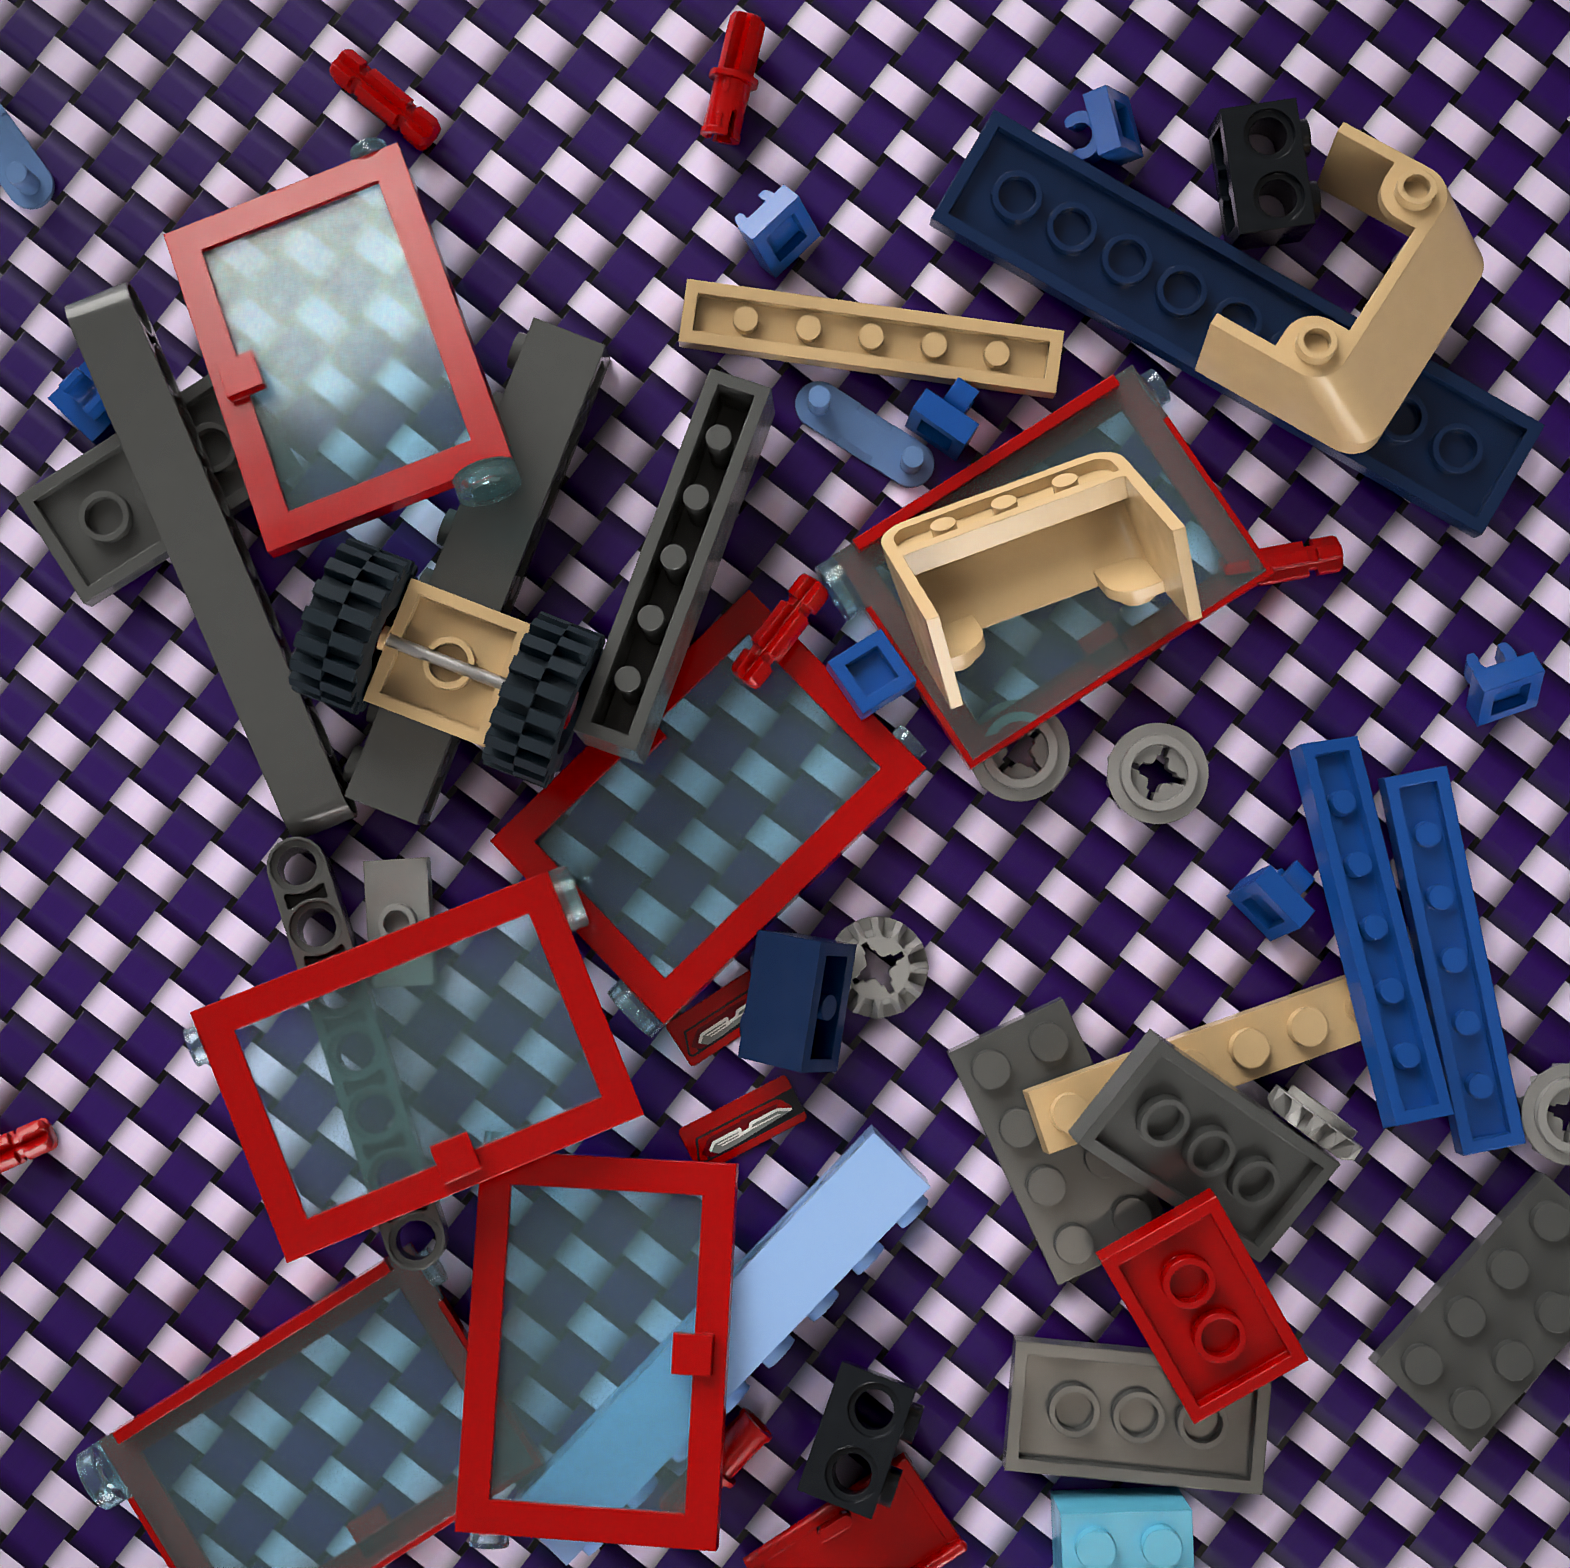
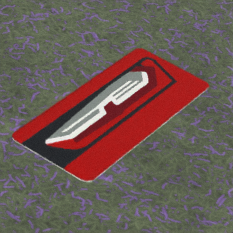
M750 970L667 1023L666 1029L691 1066L699 1064L741 1036L740 1020L746 1008L751 976Z
M782 1075L680 1128L679 1135L693 1161L725 1163L805 1121L807 1115L788 1078Z

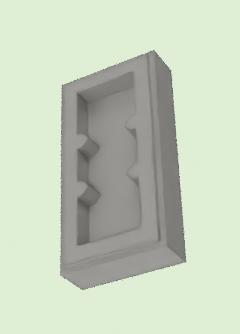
M430 857L363 861L368 942L434 916ZM436 951L371 976L370 988L437 984Z

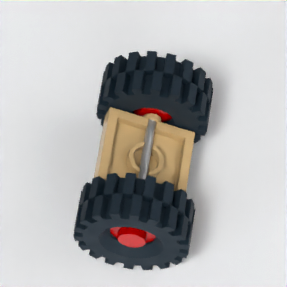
M348 538L345 544L341 543L336 548L335 558L330 557L324 566V576L321 580L317 579L312 590L314 596L309 606L306 605L301 617L304 620L301 630L295 635L293 646L296 647V651L291 656L289 669L292 670L288 677L289 684L292 685L291 689L354 715H358L359 711L363 712L369 702L484 747L482 751L483 765L547 788L548 784L550 785L553 781L555 772H558L562 765L564 754L568 752L572 743V737L575 733L573 729L604 650L605 635L542 611L529 624L418 581V578L415 577L418 567L411 560L353 538Z

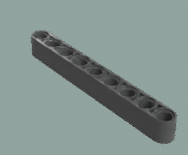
M127 281L66 305L65 313L72 333L286 828L292 837L306 838L356 818L358 813L355 801L344 797L348 783L343 781V771L312 699L291 689L292 685L289 684L288 677L292 672L289 669V663L293 654L138 294Z

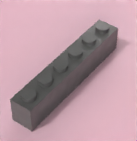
M710 368L573 729L584 744L645 765L775 416L772 389L770 387Z

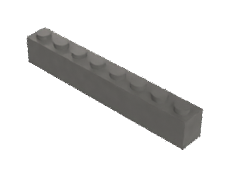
M535 317L527 334L522 332L517 334L507 359V368L513 370L504 393L495 391L493 394L511 445L509 449L513 459L507 458L461 476L460 485L466 487L458 510L450 508L447 511L438 531L437 544L443 546L434 570L427 567L420 576L419 581L510 616L611 361L606 345ZM370 703L366 721L373 725L364 747L356 745L347 760L343 772V781L348 782L349 785L344 797L413 824L428 825L462 738Z

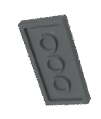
M208 374L181 391V395L231 512L235 516L252 504ZM254 393L251 394L282 486L305 470ZM116 434L16 497L85 605L93 607L169 558Z
M1058 997L946 1051L1058 1286L1102 1265L1095 1252L1165 1213L1157 1195L1082 1146L1076 1144L1052 1154H1047L1042 1150L1022 1090L1094 1065L1063 998Z
M1152 1029L1146 1032L1068 1131L1078 1145L1174 1207L1210 1188L1217 1196L1250 1257L1260 1263L1341 1165L1324 1148Z
M1536 1171L1368 1358L1470 1452L1570 1341V1196L1546 1174Z
M1014 1335L1002 1464L1005 1471L1262 1495L1272 1381L1194 1425L1150 1348Z

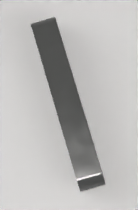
M299 836L286 838L277 843L268 856L266 863L267 874L297 969L358 946L332 863L327 854L310 839ZM300 853L313 855L316 859L317 868L310 881L302 885L288 884L285 879L284 869L289 859ZM317 913L331 914L336 923L334 937L323 946L313 947L308 945L303 933L307 920ZM369 978L355 983L356 991L354 998L348 1005L342 1008L333 1009L329 1007L324 1001L323 996L308 1001L369 1193L384 1187L381 1182V1170L387 1160L393 1157L406 1159L412 1164L415 1173L425 1170L429 1166L377 1003L370 988ZM364 1033L372 1039L375 1044L376 1053L374 1060L368 1067L363 1070L354 1071L344 1063L342 1048L349 1037ZM374 1095L386 1096L395 1107L394 1122L389 1129L382 1133L370 1131L365 1127L361 1118V1110L364 1103ZM440 1200L378 1225L386 1251L391 1260L400 1268L410 1271L425 1270L435 1264L446 1250L449 1241L448 1225ZM409 1221H423L432 1227L436 1243L433 1251L428 1255L420 1257L410 1255L401 1245L400 1234L402 1228Z

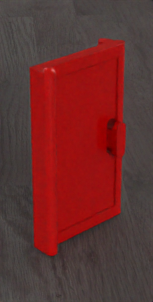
M902 1452L893 1458L891 1464L903 1469L890 1508L878 1504L873 1518L869 1519L851 1511L850 1513L842 1514L841 1511L844 1508L827 1502L743 1557V1561L747 1568H942L966 1552L968 1547L913 1466L908 1454ZM872 1473L848 1489L861 1490L871 1482Z

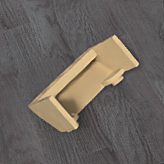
M1343 122L1336 133L1317 184L1319 188L1408 236L1407 242L1350 330L1325 317L1306 316L1290 324L1275 346L1217 313L1210 323L1195 371L1327 446L1342 453L1357 454L1372 448L1382 436L1476 287L1484 270V261L1445 182L1437 172Z
M1113 452L1085 455L911 518L891 527L881 539L887 566L922 659L950 709L964 705L955 672L971 666L975 659L983 653L986 646L983 628L1090 589L1100 587L1109 599L1128 606L1145 604L1156 595L1166 592L1189 622L1203 618L1185 525L1122 455Z

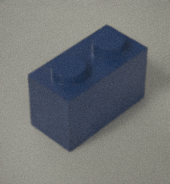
M758 930L755 948L750 957L751 976L746 1008L740 1020L741 1040L738 1058L800 1073L837 1072L857 944L795 932Z

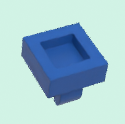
M1108 85L1083 94L1087 111L1074 112L1064 121L1065 127L1073 132L1083 131L1087 127L1091 128L1092 138L1089 144L1072 152L1073 155L1089 164L1096 163L1104 158L1122 166L1144 157L1129 96Z
M784 184L775 193L763 190L758 194L763 204L750 217L746 218L742 213H738L734 217L739 232L759 265L775 279L821 236L800 197Z
M84 361L58 385L59 387L48 399L92 443L98 445L111 437L115 430Z
M959 377L944 399L926 388L913 406L905 427L954 461H957L979 426L977 422L966 414L974 404V400L980 391Z
M881 628L827 661L826 670L861 721L914 688L917 681Z
M1503 642L1497 645L1495 655L1497 664L1489 667H1484L1479 662L1475 653L1467 655L1464 677L1470 684L1466 709L1477 727L1537 706L1545 670L1534 652L1517 657L1512 646Z
M1297 860L1286 871L1282 868L1276 871L1271 865H1268L1241 879L1226 896L1269 941H1272L1300 929L1313 915L1315 910L1300 895L1313 883L1315 878Z

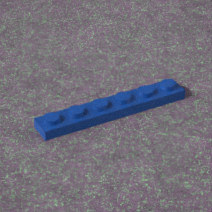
M1358 736L1300 744L1289 750L1382 1126L1383 1128L1454 1115Z
M1439 766L1379 778L1377 780L1416 967L1454 1115L1448 1116L1455 1153L1466 1156L1526 1144L1447 766Z

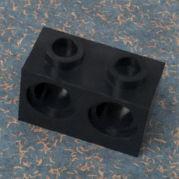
M1296 98L1220 109L1207 132L1224 241L1239 250L1300 242L1316 224L1315 219L1320 217L1321 195L1317 182L1315 180L1309 181L1306 158L1309 157L1311 152V132L1308 121L1305 118L1299 119ZM1259 134L1267 137L1274 145L1275 154L1265 155L1257 152L1252 147L1249 136ZM1268 195L1278 199L1284 207L1285 216L1272 217L1266 214L1259 204V197Z
M848 1360L842 1361L797 1490L869 1519L873 1518L878 1504L890 1508L903 1469L891 1465L900 1440L912 1444L925 1407L913 1402L918 1387ZM871 1389L881 1390L892 1400L894 1414L892 1420L887 1425L872 1427L860 1418L858 1401L865 1391ZM854 1453L867 1460L872 1471L871 1482L868 1486L861 1490H850L839 1482L836 1475V1464L841 1456Z

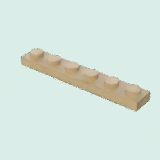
M687 279L678 342L679 347L949 385H953L959 377L972 387L978 389L1053 399L1057 390L1064 331Z
M1342 975L1166 1038V1040L1236 1087L1361 1041L1346 977ZM1131 1051L1022 1090L1043 1152L1052 1154L1077 1144L1069 1134V1129Z

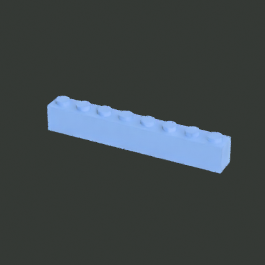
M872 1124L734 1266L726 1414L741 1401L749 1390L750 1385L745 1380L761 1363L767 1368H771L786 1354L795 1341L790 1333L806 1316L813 1322L816 1321L832 1306L839 1296V1292L834 1287L852 1269L859 1275L877 1259L884 1249L879 1240L895 1223L901 1228H905L926 1207L929 1200L923 1194L930 1188L927 1178ZM696 1307L518 1491L515 1500L623 1508L628 1503L633 1509H636L659 1484L660 1478L656 1475V1472L672 1456L678 1462H681L688 1456L692 1375L671 1374L673 1333H695ZM539 1538L566 1566L582 1550L588 1556H591L603 1545V1543Z

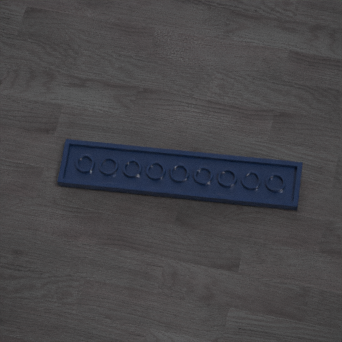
M995 109L931 217L929 224L931 227L1473 538L1484 533L1545 426L1430 359L1378 442L1365 452L1346 454L1327 446L1195 371V367L1210 323L1217 313L1275 346L1288 326L1300 318L1306 316L1325 317L1350 330L1357 317Z

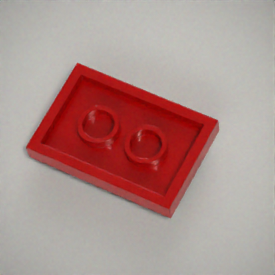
M1210 1188L1095 1252L1194 1425L1309 1360L1217 1196Z

